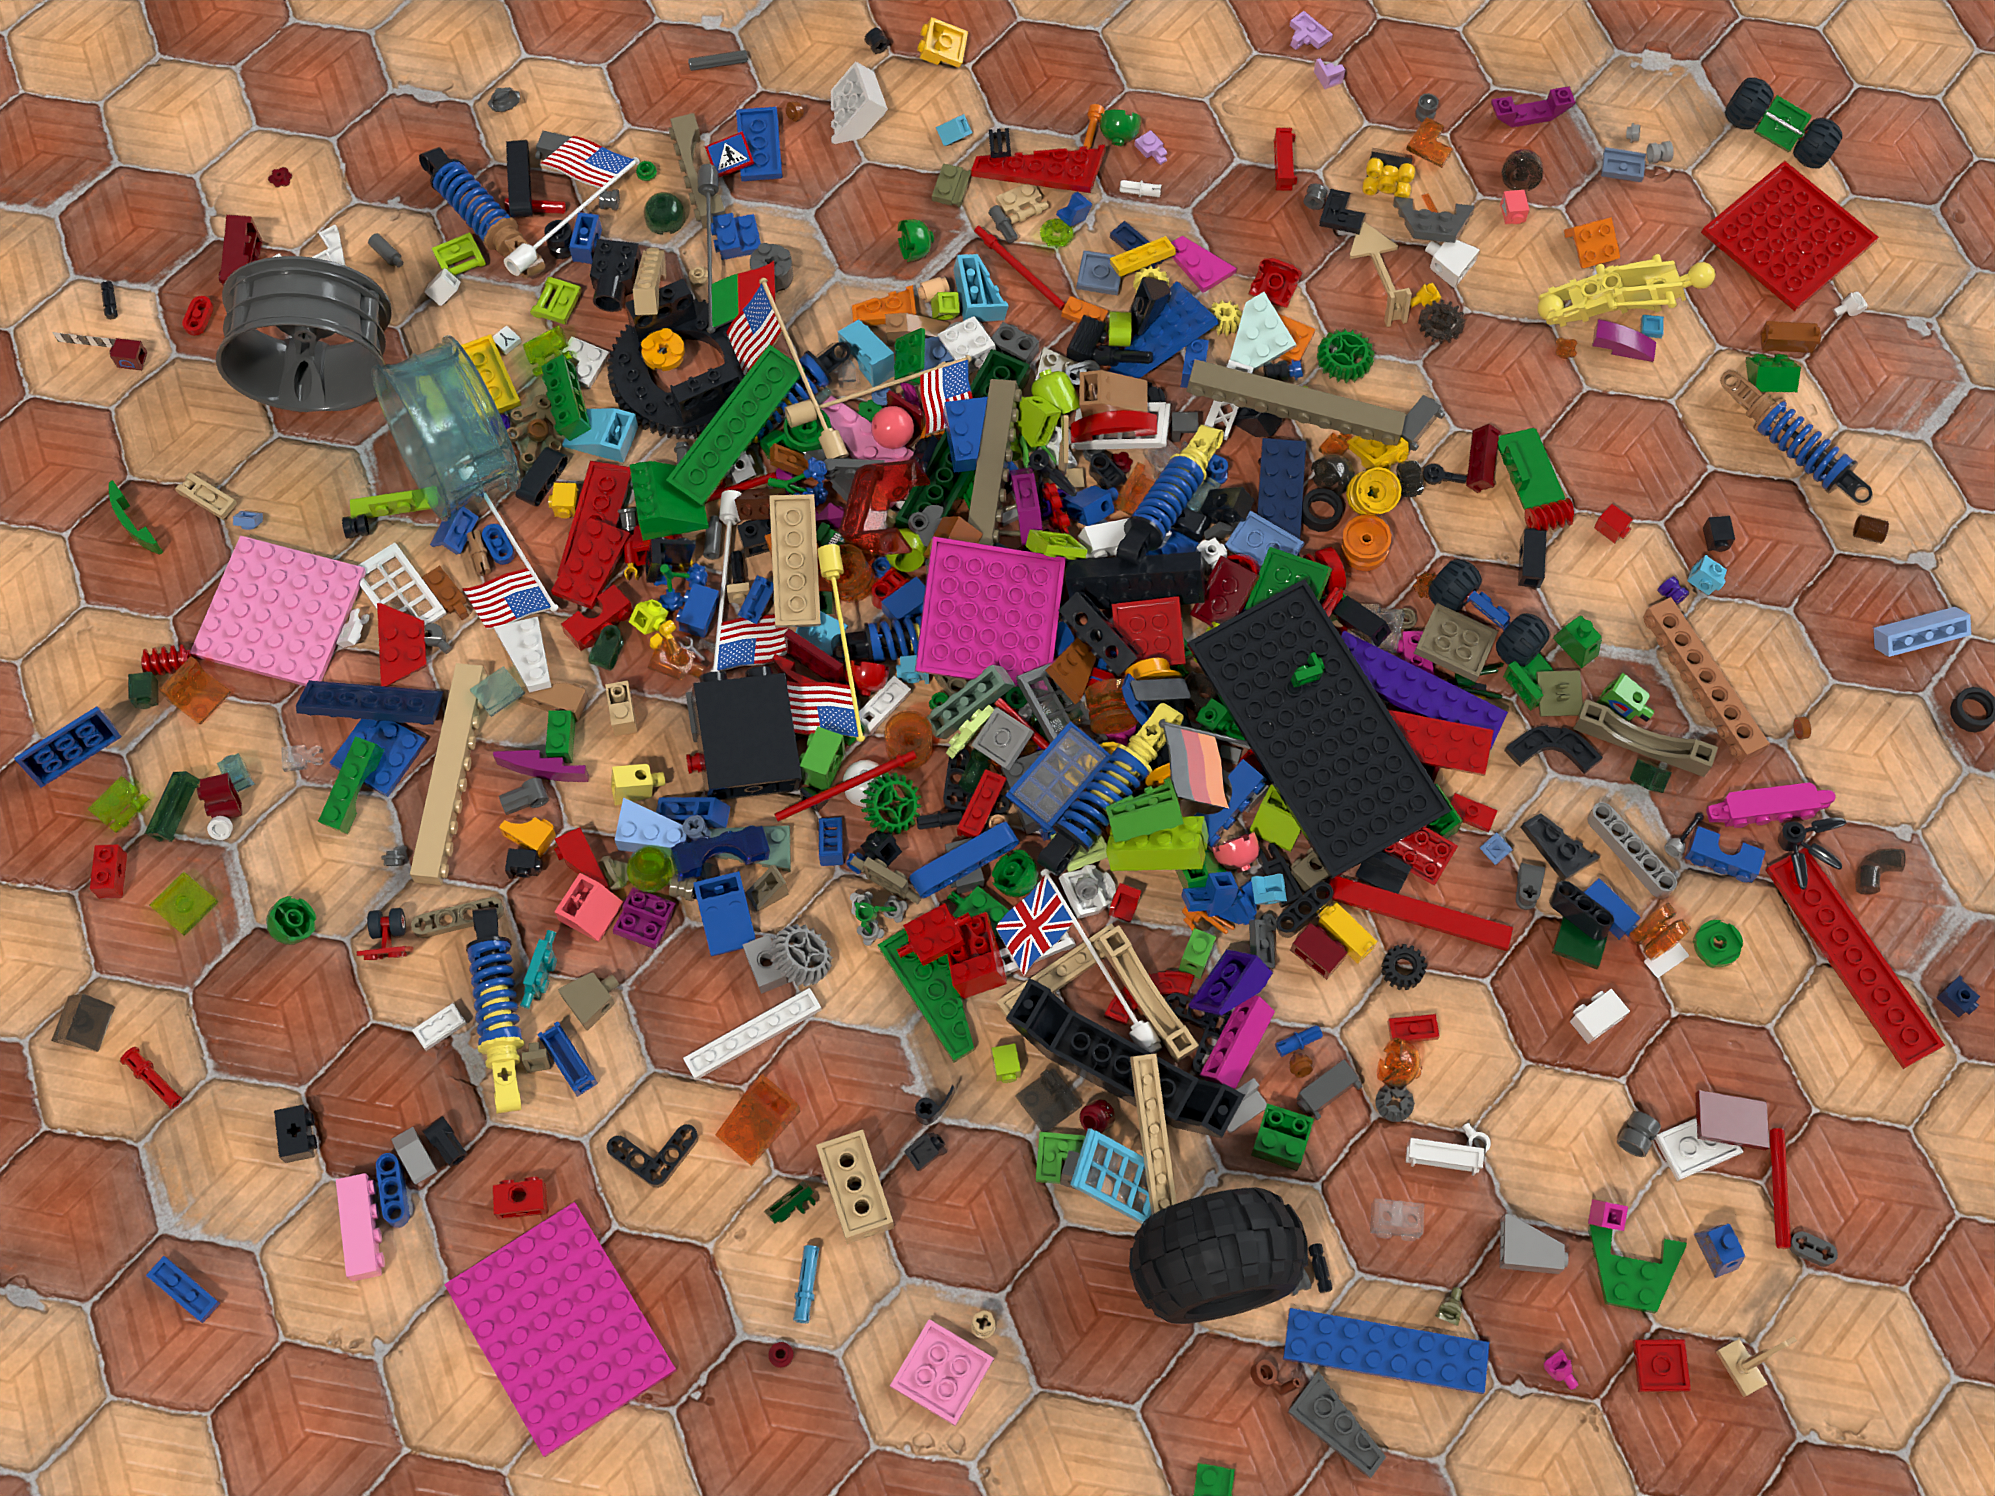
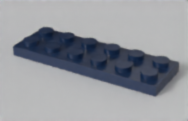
M1263 438L1257 515L1300 539L1306 441Z
M309 680L296 704V713L310 716L322 715L433 725L444 701V691Z

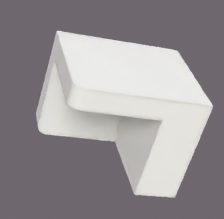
M444 268L428 284L425 293L438 305L442 306L457 291L461 282Z

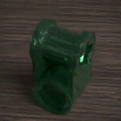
M608 625L602 629L596 644L590 652L589 664L612 671L624 646V639L618 627Z

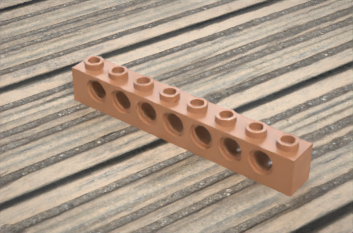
M1670 597L1649 607L1643 616L1646 627L1652 630L1658 645L1664 648L1670 663L1676 666L1682 681L1688 684L1694 699L1700 702L1705 710L1706 717L1714 723L1718 735L1728 744L1732 756L1737 758L1741 764L1762 754L1770 743L1673 599ZM1676 642L1681 643L1683 646L1677 645ZM1688 660L1693 661L1695 665L1689 663ZM1700 678L1705 679L1707 683L1702 682ZM1712 696L1718 698L1719 701L1714 700ZM1725 715L1730 716L1732 720L1727 719ZM1737 733L1743 735L1745 739L1740 738Z

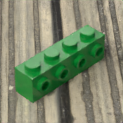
M561 354L541 366L543 371L542 380L547 387L546 395L551 403V414L555 418V430L560 436L563 435L571 441L591 430L575 365Z

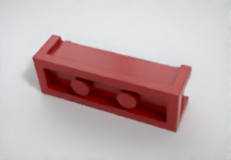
M1276 127L1274 164L1276 191H1292V186L1297 184L1298 177L1294 176L1293 143L1295 142L1296 134H1292V128Z
M985 769L957 827V835H964L973 839L981 834L1002 788L1005 789L1006 777Z

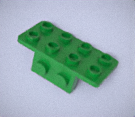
M1535 428L1498 436L1497 447L1524 510L1527 508L1532 509L1534 506L1540 507L1542 504H1549L1558 500H1565V495Z

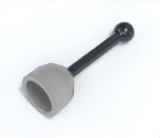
M1702 813L1695 814L1693 822L1680 838H1672L1667 842L1664 849L1668 855L1673 858L1681 857L1686 848L1683 841L1696 824L1704 819Z

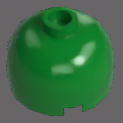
M1116 109L1106 110L1104 114L1101 113V132L1107 140L1112 141L1113 145L1123 146L1124 143L1135 139L1139 133L1141 126L1140 115L1132 112V116L1126 115V110Z
M916 219L900 220L897 232L901 231L902 237L898 238V244L902 257L908 259L907 262L924 258L931 249V243L934 242L933 232L929 231L926 224Z
M1013 850L1014 854L1010 856L1005 854L996 863L992 871V877H994V882L992 883L1006 896L1019 898L1031 892L1036 886L1039 879V870L1034 859L1024 850Z
M286 896L279 899L268 911L266 917L267 930L270 936L277 942L285 945H295L306 940L315 931L314 921L316 920V914L313 908L301 898L297 900L291 898L292 896Z

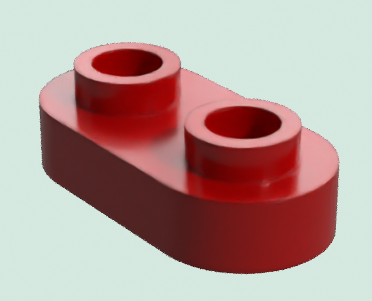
M197 296L191 300L182 321V325L189 335H199L206 329L213 312V304L208 297Z

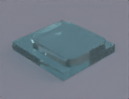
M504 666L470 689L471 693L491 717L525 694Z

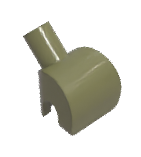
M1452 1288L1450 1297L1442 1300L1435 1315L1457 1326L1459 1325L1462 1305L1459 1301L1462 1294L1460 1288Z

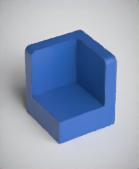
M1076 192L1072 194L1068 206L1058 210L1056 215L1071 227L1086 220L1092 203L1082 194Z

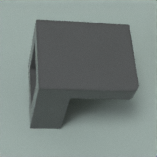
M1172 412L1170 422L1171 442H1180L1181 433H1197L1198 412Z

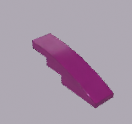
M540 750L493 752L497 765L517 773L554 781L588 782L589 774L585 765L566 766L562 757L543 758Z

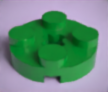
M1711 920L1704 923L1693 938L1694 949L1698 957L1711 968L1731 965L1739 958L1741 948L1743 947V939L1738 929L1730 923L1727 925L1724 922H1720L1721 920ZM1716 938L1717 941H1723L1722 949L1714 946L1713 939Z

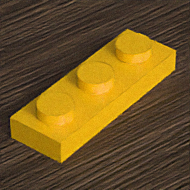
M1164 236L1111 257L1110 265L1118 276L1121 277L1176 255V251L1169 239Z

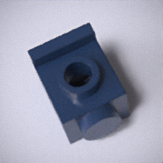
M1960 975L1936 997L1958 1018L1965 1012L1970 1015L1979 1006L1976 1001L1980 998L1974 990L1962 981L1963 978Z

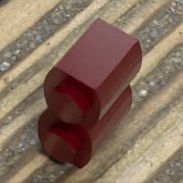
M229 773L200 779V787H197V794L199 800H204L205 802L204 808L207 816L212 818L224 816L228 819L243 816L242 802Z

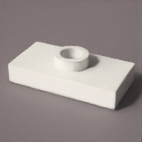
M452 1003L412 1031L427 1051L467 1023Z

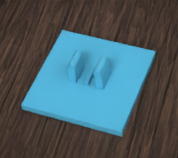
M820 611V626L797 627L795 633L832 657L831 640L835 635L841 634L839 621ZM844 624L845 631L848 627V625Z

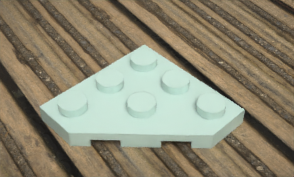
M1265 292L1245 303L1230 357L1232 361L1254 367L1253 371L1262 367L1264 363L1271 362L1296 347L1295 341Z

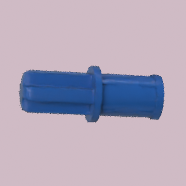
M1313 1026L1300 1033L1294 1032L1289 1038L1275 1043V1047L1280 1056L1283 1057L1295 1050H1303L1305 1045L1322 1038L1323 1034L1319 1026Z

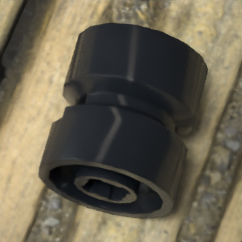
M554 220L548 223L544 230L545 235L563 220ZM568 222L546 240L550 254L557 259H566L571 256L569 246L572 230Z

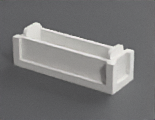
M1410 1138L1407 1143L1405 1163H1411V1167H1414L1415 1164L1470 1171L1474 1176L1476 1173H1479V1168H1483L1484 1148Z

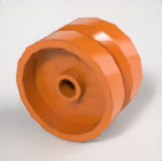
M1364 514L1350 520L1343 530L1341 553L1345 562L1350 567L1360 571L1374 570L1383 565L1389 555L1392 534L1389 526L1383 519L1374 515Z

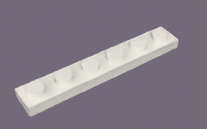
M808 988L683 1058L684 1062L696 1081L822 1010L811 989Z

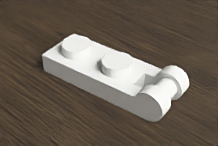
M893 676L885 687L878 691L859 711L860 723L868 736H871L878 726L911 694V689L897 677ZM868 715L873 717L870 722L865 719Z

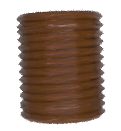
M1861 514L1855 522L1853 537L1882 544L1889 530V522Z

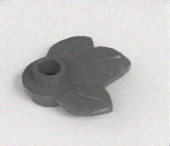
M927 506L922 512L912 514L908 520L909 529L919 535L925 547L929 545L942 520L940 517L943 513V507ZM922 521L924 524L921 527H917L915 523Z

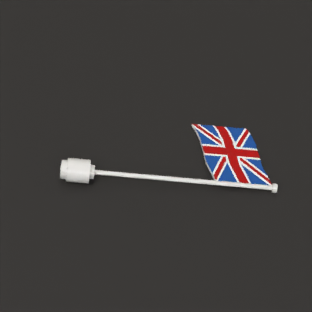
M1044 869L1040 872L1043 878L1028 896L1007 912L996 927L998 934L1021 973L1025 976L1034 962L1058 943L1072 924H1074L1133 1021L1134 1025L1131 1026L1132 1031L1129 1033L1133 1042L1152 1054L1157 1053L1162 1049V1046L1160 1045L1161 1040L1150 1022L1137 1021L1049 874L1051 872Z

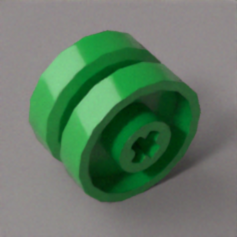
M821 410L828 429L832 428L830 418ZM816 415L817 420L793 428L790 427L787 418L785 419L784 433L794 451L805 455L806 451L822 449L818 438L822 436L821 432L824 429L818 415Z

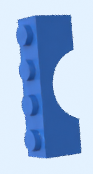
M1244 759L1228 776L1232 786V796L1228 803L1229 809L1224 808L1215 814L1197 812L1194 815L1205 817L1209 835L1207 849L1209 846L1211 848L1219 842L1221 832L1232 827L1236 821L1234 817L1239 811L1243 813L1251 804L1249 800L1252 796L1260 794L1266 786L1264 782L1267 779Z

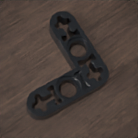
M965 748L953 759L949 756L943 804L945 809L950 812L961 810V813H965L975 792L966 790L970 755ZM961 754L963 759L961 760L960 768H956V758ZM958 774L962 776L963 781L960 784H953L950 778ZM999 794L995 805H997V802H1002L1004 807H1001V810H996V806H994L989 816L1006 815L1009 811L1008 798ZM952 796H955L957 799L955 805H952L950 802ZM964 797H967L966 807L963 806Z
M1171 993L1165 1001L1170 1008L1172 1004L1169 1002L1179 1001V1006L1181 1007H1177L1176 1010L1172 1009L1178 1019L1205 1029L1192 1062L1193 1072L1201 1077L1200 1073L1202 1070L1199 1069L1200 1065L1197 1062L1201 1063L1204 1055L1210 1056L1212 1052L1211 1049L1205 1046V1040L1214 1038L1218 1041L1219 1034L1222 1033L1225 1027L1222 1024L1217 1034L1214 1032L1216 1027V1021L1214 1020H1218L1220 1017L1223 1018V1023L1226 1024L1230 1016L1228 1013L1217 1015L1204 1012L1203 1018L1195 1019L1191 1016L1192 1008L1190 1007L1187 1009V1014H1183V1008L1191 1002L1192 998L1179 993Z
M684 1124L680 1126L654 1159L622 1136H614L609 1139L607 1151L614 1160L654 1188H659L667 1183L698 1141V1133L692 1125ZM691 1131L692 1140L686 1139L683 1142L682 1147L685 1150L682 1151L674 1142L677 1141L680 1144L683 1141L681 1134L683 1132L687 1134ZM621 1142L623 1143V1149L626 1152H628L625 1161L622 1160L625 1158V1155L622 1152L616 1151V1153H614V1144L619 1145L621 1144ZM669 1150H676L679 1153L676 1161L668 1162L665 1160V1155ZM637 1155L644 1158L643 1165L639 1168L632 1167V1158ZM662 1161L663 1164L670 1169L667 1171L664 1167L660 1173L662 1179L659 1180L656 1178L654 1181H652L653 1177L651 1173L653 1171L656 1173L659 1172L662 1166L658 1163Z

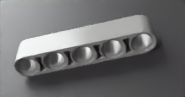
M1604 802L1597 803L1587 818L1590 827L1654 897L1658 899L1667 898L1677 886L1676 877L1609 804ZM1596 813L1602 814L1605 819H1600ZM1612 830L1619 832L1620 836H1615ZM1628 847L1633 848L1636 854L1629 852ZM1643 865H1648L1652 871H1647ZM1659 882L1665 883L1668 889L1661 887Z

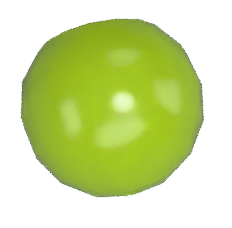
M903 528L893 532L887 539L885 557L890 565L897 570L911 572L918 569L927 559L923 556L927 547L923 545L917 533L908 528Z

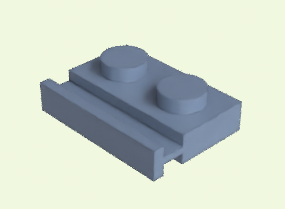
M1605 147L1601 176L1642 182L1646 153Z

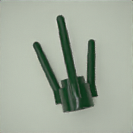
M1497 663L1483 666L1479 676L1497 673L1499 671L1497 668L1503 667L1504 664ZM1455 673L1456 687L1472 694L1498 699L1502 698L1501 694L1472 689L1471 686H1475L1474 681Z

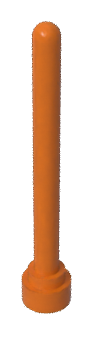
M1098 104L1090 105L1087 113L1090 121L1083 146H1087V149H1091L1097 123L1100 122L1101 113L1104 114L1105 111L1104 107Z

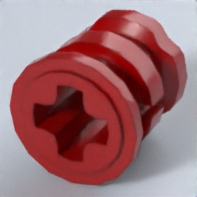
M699 752L692 756L686 754L689 774H692L694 771L702 773Z

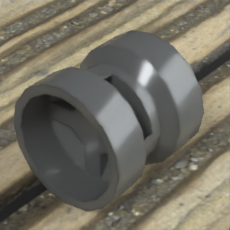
M1427 93L1419 97L1415 116L1419 121L1426 123L1431 122L1435 118L1439 103L1435 95Z

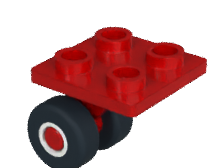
M402 908L390 909L389 916H383L380 910L368 912L367 926L369 935L372 939L382 938L381 949L356 951L357 956H364V960L370 961L381 960L384 954H388V958L407 957V952H413V947L410 946L392 947L391 934L394 937L403 936L406 931L405 915Z

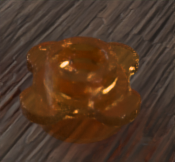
M1563 338L1556 340L1558 345L1555 351L1556 355L1563 359L1576 356V340Z

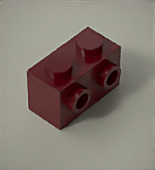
M1310 923L1292 943L1290 951L1327 980L1345 960L1348 952L1345 951V947L1340 942L1333 941L1326 936V932L1321 927Z

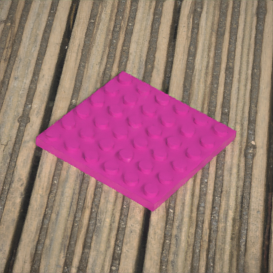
M932 537L915 672L972 680L982 674L985 668L997 665L1004 667L1014 684L1019 686L1016 679L1017 676L1052 663L1066 558L1059 556L1053 558L1040 553ZM1043 680L1029 685L1034 690L1049 691Z

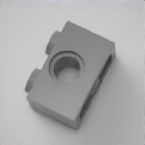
M769 934L743 944L745 955L761 994L788 983L786 976L781 977L782 972L780 970H774L776 963L769 967L761 965L764 960H771L773 956L769 953L772 948V940Z

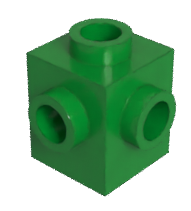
M1211 698L1206 706L1201 708L1198 717L1195 719L1201 725L1200 730L1220 735L1227 733L1233 722L1225 706Z

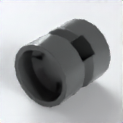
M1633 1111L1627 1121V1128L1622 1130L1617 1139V1144L1634 1156L1645 1157L1652 1146L1650 1140L1655 1139L1661 1129V1125L1651 1116Z

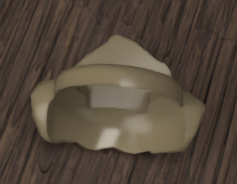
M604 856L600 859L599 867L604 871L605 877L609 880V889L618 890L624 888L628 880H630L631 865L612 860L609 856Z

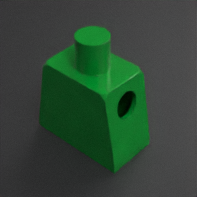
M1581 615L1567 624L1553 637L1581 669L1599 655L1602 636L1594 629L1593 623Z

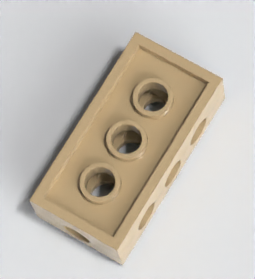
M863 1129L817 1144V1152L847 1244L894 1229L889 1207ZM845 1160L854 1162L850 1167H843L841 1165ZM852 1183L861 1184V1187L856 1191L849 1189ZM860 1206H867L869 1208L864 1214L856 1212Z

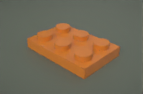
M1278 314L1296 343L1295 348L1278 358L1292 363V360L1301 361L1316 329Z

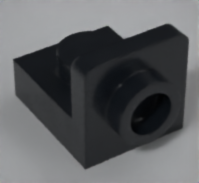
M925 1133L904 1152L916 1170L921 1171L938 1156L945 1155L947 1150L944 1147V1140L938 1134Z

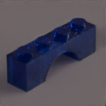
M752 825L737 832L726 831L720 834V836L712 838L705 836L695 842L677 843L674 847H671V860L677 881L701 876L704 863L710 857L720 853L735 855L746 865L769 860L770 849L763 826L756 827Z

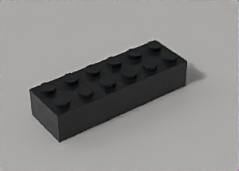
M1201 552L1145 555L1139 565L1117 557L1067 560L1066 583L1069 599L1076 592H1084L1100 610L1112 609V604L1178 596L1180 597V605L1205 603V578Z

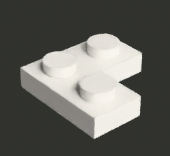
M572 336L561 352L570 361L577 363L575 369L579 384L588 389L591 388L610 357L608 351Z

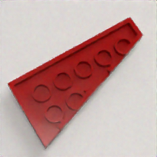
M1098 145V148L1087 149V146L1079 147V150L1068 151L1066 148L1033 151L1034 154L1028 155L1016 152L1015 156L991 158V155L976 156L971 169V176L1091 193L1106 151L1105 145Z

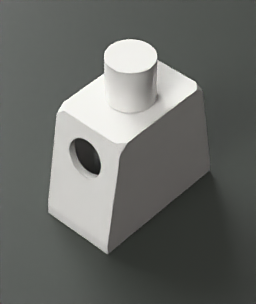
M1456 240L1455 243L1444 242L1442 246L1434 241H1430L1425 249V252L1433 256L1430 265L1431 270L1453 288H1456L1475 264L1480 251L1478 248Z

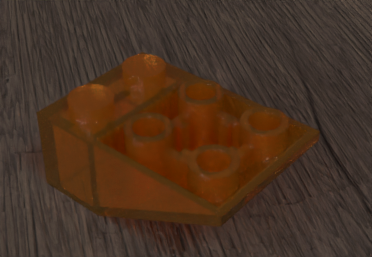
M761 1074L744 1093L715 1136L750 1166H753L800 1113L799 1104L766 1076Z

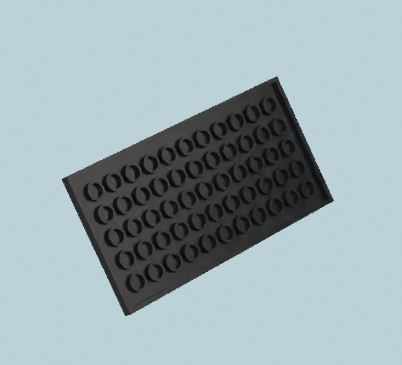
M1305 579L1187 643L1194 658L1331 880L1451 812L1441 793ZM1315 652L1317 658L1320 657L1324 664L1321 678L1294 688L1291 678L1295 670L1305 665L1310 667L1307 659L1310 653Z

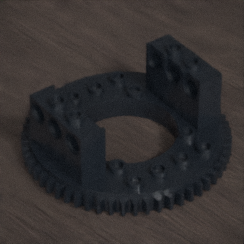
M683 278L659 288V309L657 314L635 315L634 299L625 303L630 325H625L626 331L621 330V337H616L617 344L612 345L613 351H610L611 358L608 359L609 366H607L609 374L607 375L615 402L618 403L620 410L623 409V411L636 415L638 426L642 424L644 430L650 427L651 433L653 434L658 431L659 436L667 433L668 438L676 435V439H679L681 435H684L685 439H688L689 435H693L694 439H697V435L704 431L745 375L727 335L728 328L732 322L716 328L714 333H709L707 331L709 327L708 303H706V300L698 302V299L693 300V294ZM668 328L673 333L679 335L682 340H699L710 344L721 354L724 364L714 369L709 368L707 372L694 378L691 376L687 381L678 385H670L671 393H667L652 381L650 367L643 360L641 342L651 333Z

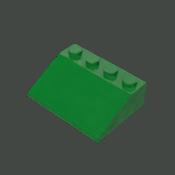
M655 461L630 464L638 521L643 541L709 529L705 505L703 507L699 506L666 483V479L677 465Z

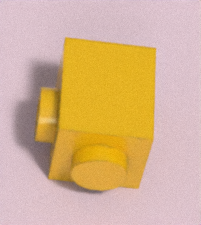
M554 483L553 495H549V508L553 509L555 516L560 518L574 517L579 499L576 483Z

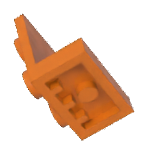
M1612 217L1564 229L1565 238L1573 237L1575 240L1582 269L1620 258Z

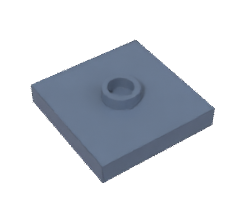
M1083 250L1076 289L1118 295L1121 277L1118 276L1110 265V258L1116 255Z

